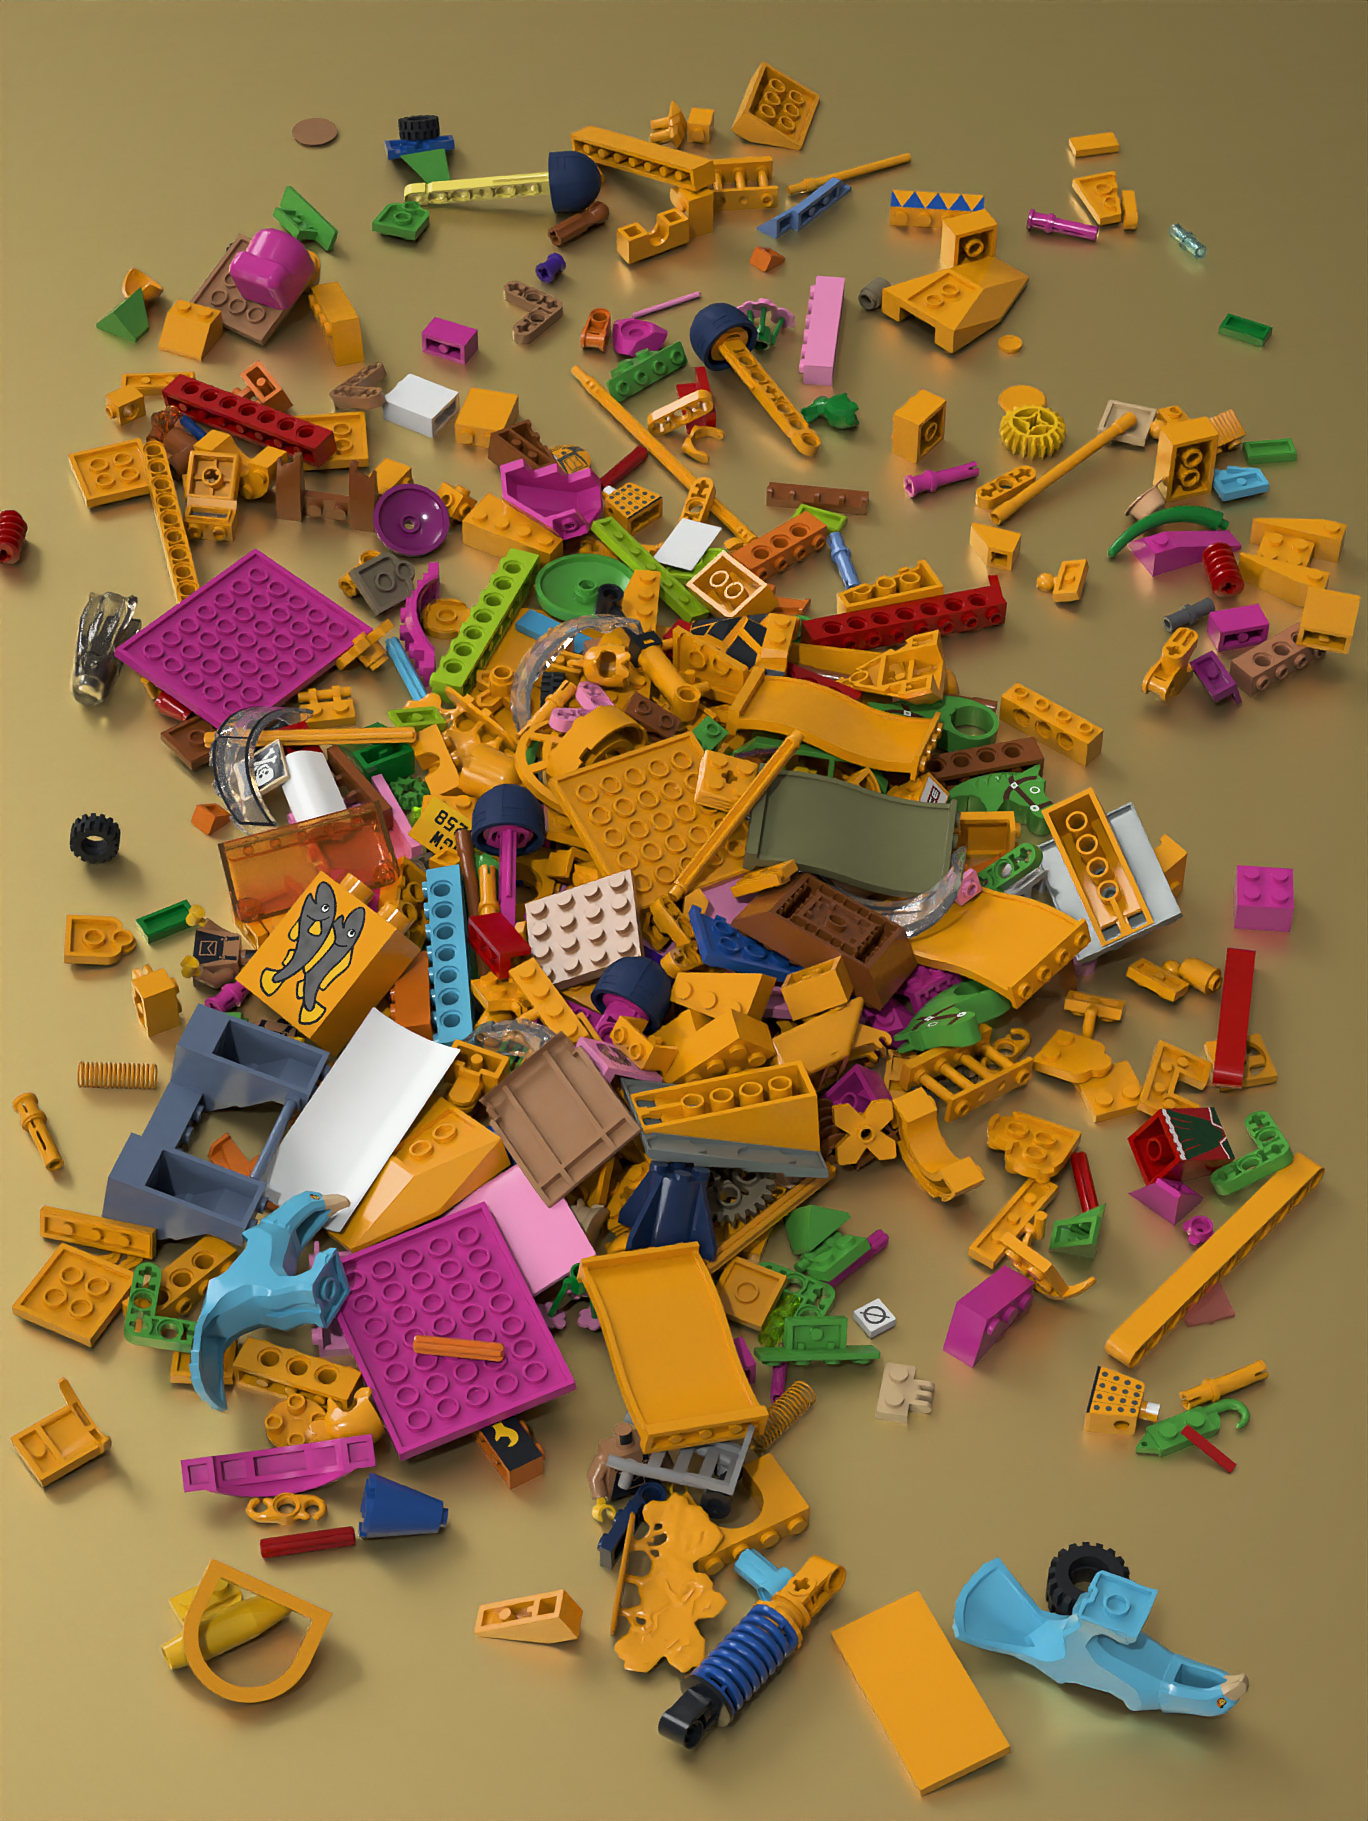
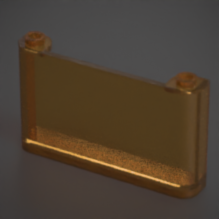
M379 800L218 844L235 916L243 923H252L287 913L320 871H323L338 884L349 872L371 890L391 885L400 876L397 858Z

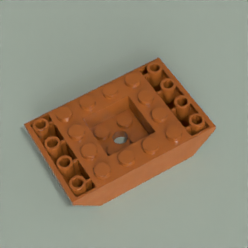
M807 872L790 876L791 880L786 884L762 890L732 920L730 925L736 928L740 934L752 937L762 943L766 949L776 951L787 957L788 961L792 964L801 965L804 968L842 956L854 987L851 995L856 998L862 997L867 1007L876 1008L879 1011L883 1009L918 966L905 928Z

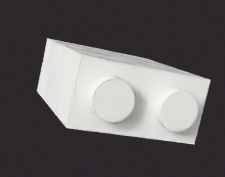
M410 373L402 381H399L389 394L385 395L386 402L382 405L383 419L430 438H434L460 412L459 392Z

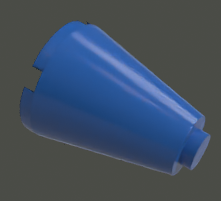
M369 1473L360 1510L364 1520L359 1522L358 1537L376 1538L438 1533L440 1527L445 1528L448 1508H443V1501L380 1475Z

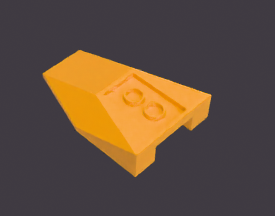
M990 257L943 269L883 288L881 312L898 322L911 314L935 327V344L953 354L1003 319L1028 283L1029 276L996 257Z
M433 1092L341 1231L335 1232L325 1228H321V1230L353 1254L443 1214L511 1165L501 1137Z

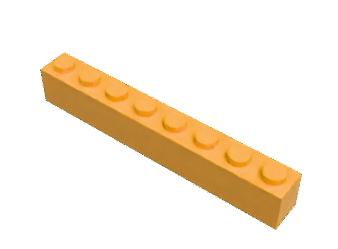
M591 125L570 134L572 151L583 153L596 163L695 192L716 182L713 160Z

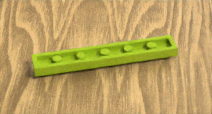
M612 516L593 521L590 529L633 572L635 570L661 572L659 597L682 620L692 624L694 620L707 619L710 611Z

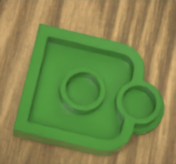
M407 201L403 204H388L372 222V231L380 232L383 235L402 237L405 240H416L429 224V211L421 208L420 203L416 201Z

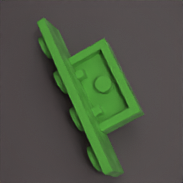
M286 186L280 202L281 208L276 207L273 216L280 222L283 228H286L299 241H305V239L315 240L326 251H332L337 239L338 230L292 186Z
M676 341L660 351H649L647 348L636 352V357L620 361L617 364L618 367L610 371L612 378L606 384L610 395L620 403L687 364L688 360L681 342Z
M844 1315L784 1317L783 1347L754 1348V1355L762 1364L768 1366L780 1365L781 1361H792V1363L797 1365H809L813 1360H822L826 1364H840L841 1360H852L855 1363L866 1364L870 1363L871 1359H880V1351L873 1345H846L848 1318Z

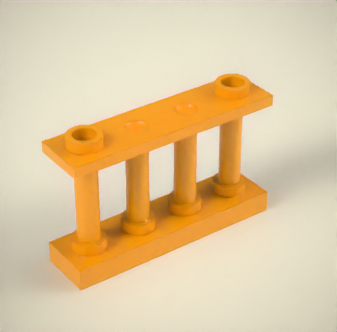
M772 156L711 159L714 163L716 182L713 183L714 190H711L714 194L713 211L778 207L779 188L778 186H769L768 180H772ZM759 181L760 187L746 188L745 182ZM736 182L737 188L723 189L722 183Z
M986 1023L978 1025L982 1036L979 1042L966 1047L940 1046L932 1048L904 1062L899 1086L905 1091H909L917 1086H925L947 1103L944 1121L949 1123L959 1117H964L967 1113L1019 1086H1024L1031 1078L1034 1059L1029 1056L1017 1063H1013L990 1045L992 1028ZM983 1054L1003 1070L995 1074L974 1057ZM965 1065L983 1080L974 1084L955 1070L954 1067ZM944 1075L959 1086L962 1091L953 1094L933 1078Z

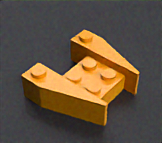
M1254 518L1250 544L1259 545L1260 547L1257 555L1240 553L1238 568L1243 581L1294 606L1303 608L1308 586L1321 589L1328 588L1330 572L1309 568L1312 558L1338 563L1344 546L1347 524L1325 519Z

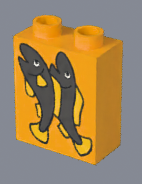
M320 871L235 979L325 1051L330 1052L336 1058L359 1029L371 1009L379 1004L417 956L421 948L404 935L414 922L387 901L377 913L370 909L367 904L376 893L348 872L340 884H338L323 871Z

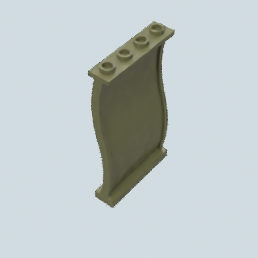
M760 762L758 774L766 765V763ZM781 770L751 809L742 868L753 870L755 866L768 867L794 859L800 871L822 875L872 892L909 899L926 900L941 890L950 880L948 879L949 873H953L955 857L951 856V850L955 851L958 834L953 833L954 828H958L961 812L956 811L957 800L952 799L949 804L907 800L881 794L827 776ZM953 880L941 893L931 899L936 901L937 906H942L944 897L950 896Z

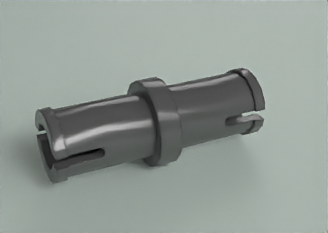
M1209 597L1193 605H1184L1181 607V610L1163 617L1164 627L1168 632H1171L1185 624L1192 625L1196 623L1197 619L1208 615L1210 612H1214L1215 605Z

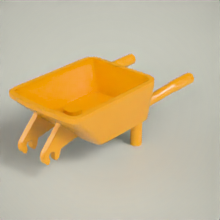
M857 997L845 1003L846 1006L838 1011L830 1010L772 1038L776 1054L767 1059L763 1065L756 1068H746L740 1072L802 1060L815 1092H818L840 1079L847 1062L863 1057H868L871 1061L876 1062L878 1059L874 1053L876 1050L885 1058L887 1051L879 1039H884L885 1043L890 1046L892 1038L885 1031L859 1024L865 1001L862 997Z

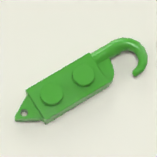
M1231 1398L1222 1399L1204 1407L1200 1405L1146 1427L1145 1435L1136 1446V1452L1159 1454L1162 1458L1194 1445L1180 1433L1187 1424L1205 1439L1214 1437L1219 1432L1221 1425L1218 1414L1228 1410H1235L1241 1414L1242 1419L1236 1424V1428L1241 1429L1249 1422V1410L1244 1403Z

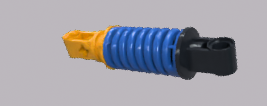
M813 1555L807 1560L800 1571L788 1581L785 1587L771 1597L770 1601L757 1600L747 1615L709 1653L708 1657L682 1679L680 1688L683 1695L661 1716L658 1724L659 1734L686 1749H691L698 1744L701 1737L713 1724L720 1727L727 1726L732 1721L737 1710L742 1708L743 1702L748 1701L752 1693L756 1692L760 1685L767 1681L768 1676L772 1675L775 1669L781 1666L783 1660L801 1646V1641L803 1640L801 1631L808 1627L811 1619L843 1587L846 1580V1569L819 1555Z

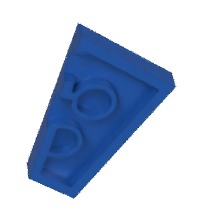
M452 135L424 140L399 139L384 141L388 160L401 158V155L443 148L445 153L450 152V149H455Z

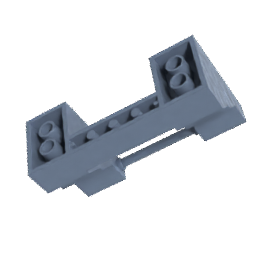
M198 1003L177 1043L170 1082L142 1136L131 1132L108 1176L102 1217L156 1228V1241L167 1238L178 1240L210 1234L242 1246L244 1242L241 1235L242 1232L257 1225L258 1220L255 1217L257 1213H264L269 1197L265 1196L267 1183L261 1182V1179L295 1109L303 1111L318 1089L320 1082L324 1080L331 1070L332 1066L328 1065L330 1052ZM268 1101H275L284 1105L250 1177L187 1154L181 1149L183 1143L188 1144L194 1131L192 1125L194 1121L200 1122L203 1112L232 1106L242 1108Z

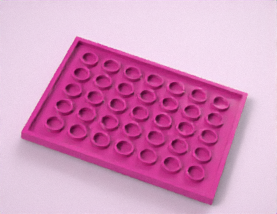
M255 548L115 649V657L218 730L230 715L247 708L231 717L221 731H249L260 718L279 708L336 664V660L354 646L352 643L353 639L363 631L368 635L373 631V628Z
M485 1201L340 1258L351 1292L344 1300L335 1318L366 1386L372 1389L371 1397L400 1461L577 1390L575 1380ZM416 1335L497 1342L504 1344L505 1355L502 1361L420 1354L414 1352L413 1341Z

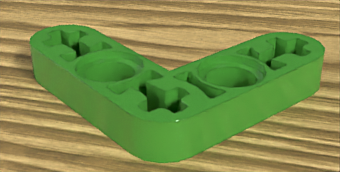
M1023 843L977 874L981 886L985 887L984 881L986 880L989 882L986 884V888L1004 893L1005 889L1040 866L1043 860L1042 851L1039 847L1030 843ZM1028 851L1032 852V854L1029 855V862L1025 861V859L1028 857ZM1010 864L1012 868L1011 874L1008 878L1004 879L1002 870L1005 865Z
M1266 1111L1253 1112L1244 1121L1248 1134L1258 1149L1212 1173L1210 1180L1218 1195L1232 1194L1288 1166L1293 1161L1294 1156L1289 1143Z
M150 1262L139 1264L133 1274L124 1324L125 1339L134 1345L191 1353L192 1339L197 1322L156 1316L155 1312L162 1277L161 1270L156 1264ZM145 1275L151 1276L149 1288H142ZM144 1298L150 1301L151 1306L139 1308L134 1302L137 1299ZM137 1318L143 1319L141 1333L134 1332ZM164 1329H173L178 1335L173 1339H167L160 1332ZM183 1332H187L186 1340H182Z
M761 1262L758 1264L786 1275L788 1279L786 1286L796 1283L802 1287L800 1291L791 1292L785 1286L779 1298L799 1306L793 1317L829 1316L835 1306L836 1296L835 1290L831 1285L772 1262ZM822 1296L827 1297L821 1300L818 1308L816 1306L817 1299H820Z

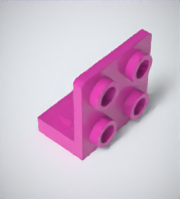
M917 963L916 970L899 988L896 994L909 997L914 1014L916 1015L933 997L945 989L962 982L960 974Z

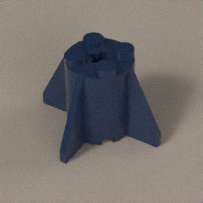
M652 1160L648 1173L619 1213L618 1223L632 1228L627 1239L626 1249L635 1250L649 1246L661 1247L681 1242L698 1241L700 1256L708 1261H715L718 1249L706 1192L710 1170L704 1167L688 1166L687 1162H660Z

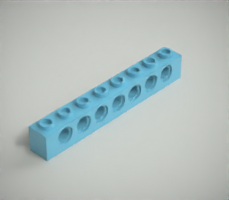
M459 864L426 870L427 881L422 882L424 898H428V902L424 903L426 920H430V924H425L427 940L431 941V945L427 946V955L429 962H433V967H429L428 971L430 983L434 984V989H430L432 1006H436V1011H432L431 1015L434 1029L437 1028L438 1033L433 1034V1041L451 1047L455 1039L478 1046L477 1036L474 1033L476 1021L474 996L471 992L472 971L463 876Z

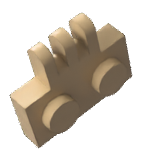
M885 1362L876 1419L907 1424L909 1411L924 1414L930 1413L935 1384L931 1381L915 1379L916 1366Z

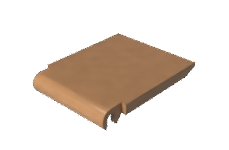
M562 1031L558 1032L479 1099L487 1107L486 1111L493 1118L489 1124L496 1134L501 1137L504 1146L548 1208H552L643 1131L586 1050L581 1046L576 1048Z

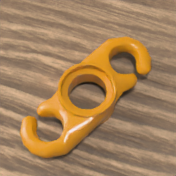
M1018 1027L1012 1028L1011 1034L996 1040L993 1044V1048L997 1051L1001 1049L1011 1050L1013 1054L1005 1057L1013 1063L1017 1062L1019 1056L1031 1043L1030 1033ZM1012 1035H1021L1024 1039L1013 1040ZM986 1056L980 1061L985 1067L997 1065ZM997 1069L991 1070L995 1074L999 1072Z
M289 1492L281 1493L274 1499L264 1498L263 1504L267 1506L264 1512L258 1513L254 1511L255 1506L260 1503V1499L257 1497L250 1500L246 1506L248 1517L255 1522L278 1523L285 1526L292 1525L299 1519L309 1520L311 1516L306 1512L309 1506L316 1505L319 1507L318 1512L313 1515L316 1521L323 1518L327 1512L325 1501L318 1496L295 1495ZM283 1504L295 1506V1510L289 1514L280 1513L278 1508Z

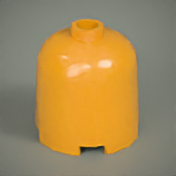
M483 742L477 745L471 752L470 756L474 757V759L470 763L469 768L463 766L458 782V788L462 789V792L478 799L488 790L501 784H515L526 788L519 778L514 758Z

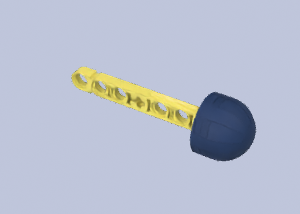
M577 151L550 152L548 172L437 181L429 184H409L404 189V201H416L420 205H429V203L444 204L550 194L555 213L574 212L587 208L595 201L601 188V175L594 161L583 153ZM524 184H533V186H525ZM501 186H510V188H502ZM455 190H465V192H457ZM432 192H442V194H434ZM413 193H414V194H419V196H411V195H409V194H413Z

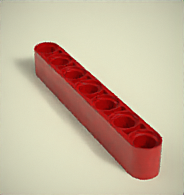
M1227 947L1212 1086L1240 1090L1242 1088L1256 954L1254 950Z

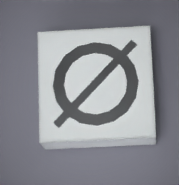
M879 1298L853 1311L854 1320L870 1339L896 1325V1318Z

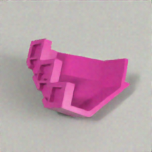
M523 458L500 466L503 499L511 507L563 540L588 533L593 521H596L604 511L601 480L591 468L567 475L557 463L533 470Z

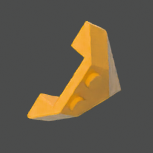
M935 630L913 635L905 640L907 645L897 651L889 649L858 667L856 672L849 678L844 679L841 677L836 682L855 690L893 697L915 705L933 704L938 700H942L946 665L940 632Z

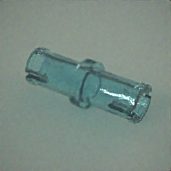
M1179 223L1173 224L1169 228L1168 234L1179 242V246L1183 250H1188L1196 259L1205 256L1207 247L1197 240L1195 234L1187 232Z

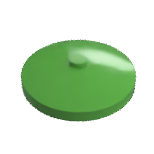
M584 553L563 556L549 562L539 571L535 580V597L539 605L547 613L560 620L577 624L609 622L598 618L594 613L598 589L601 585L610 583L619 586L624 592L634 572L624 563L604 555Z

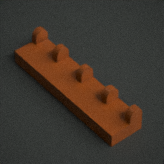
M770 482L769 486H767L766 506L798 509L800 504H805L830 512L866 515L869 492Z
M337 745L327 748V764L330 771L335 775L334 780L337 787L339 788L344 785L349 791L345 796V800L349 804L358 801L362 805L363 809L360 810L359 815L364 820L372 817L376 821L372 826L375 834H380L393 828V812L389 803Z

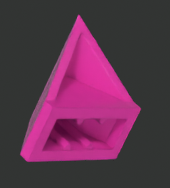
M1158 1178L1155 1183L1128 1193L1173 1226L1198 1206L1204 1198L1181 1181Z

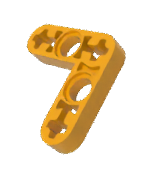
M661 895L650 905V910L678 946L660 960V964L666 973L676 979L678 972L694 973L703 969L707 964L702 961L692 925L670 898Z

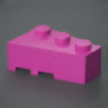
M1006 1265L1001 1267L957 1301L942 1350L973 1368L1022 1312H1026L1030 1308L1034 1300V1296L1031 1294L1035 1282Z

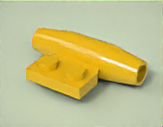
M219 1579L199 1625L198 1641L204 1661L210 1660L258 1637L291 1614V1611L260 1596L243 1600L238 1586ZM199 1585L169 1599L170 1607L182 1626L189 1605ZM180 1632L161 1646L163 1657L170 1670L189 1666L183 1649L182 1632Z

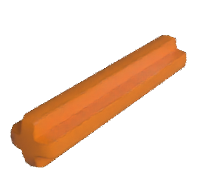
M416 1335L413 1341L414 1352L420 1354L502 1361L505 1355L504 1344L497 1342Z

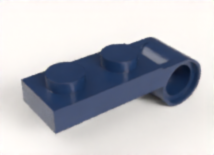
M644 1483L639 1487L632 1500H629L624 1510H618L613 1520L612 1529L608 1534L604 1533L598 1543L597 1550L600 1551V1566L612 1570L622 1555L631 1511L635 1513L636 1518L635 1534L641 1523L645 1522L642 1514L644 1505L652 1500L666 1501V1490L660 1483Z

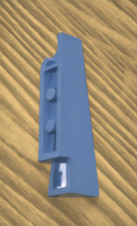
M833 177L798 205L758 226L757 230L775 239L779 238L790 228L798 232L848 194L852 187Z

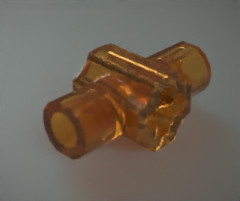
M169 405L165 410L152 414V430L146 437V442L159 441L164 443L167 433L175 428V423L180 417V411L177 407Z

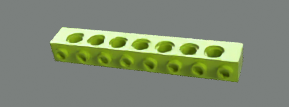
M510 548L506 557L501 558L497 572L492 573L488 587L482 590L477 605L472 606L468 620L462 623L459 635L451 641L450 649L447 655L442 656L438 670L431 674L429 687L432 688V693L440 695L442 702L453 704L445 693L447 686L463 697L466 694H470L476 684L477 670L485 669L535 584L537 574L540 571V555Z

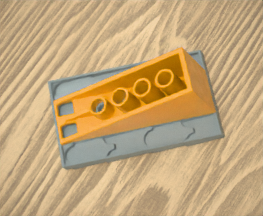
M1090 787L1041 811L1054 838L1037 846L1043 854V860L1039 868L1040 870L1048 869L1047 880L1045 881L1055 908L1077 921L1081 918L1085 919L1091 937V942L1075 956L1079 965L1091 962L1110 950L1119 949L1126 943L1136 938H1142L1153 930L1170 925L1183 917L1132 802L1106 813L1093 788Z
M802 1060L684 1084L620 1077L624 1098L628 1103L631 1115L643 1130L639 1133V1136L644 1145L645 1153L648 1158L654 1161L694 1163V1166L741 1168L747 1172L784 1173L785 1177L829 1178L828 1168L820 1152L817 1094Z

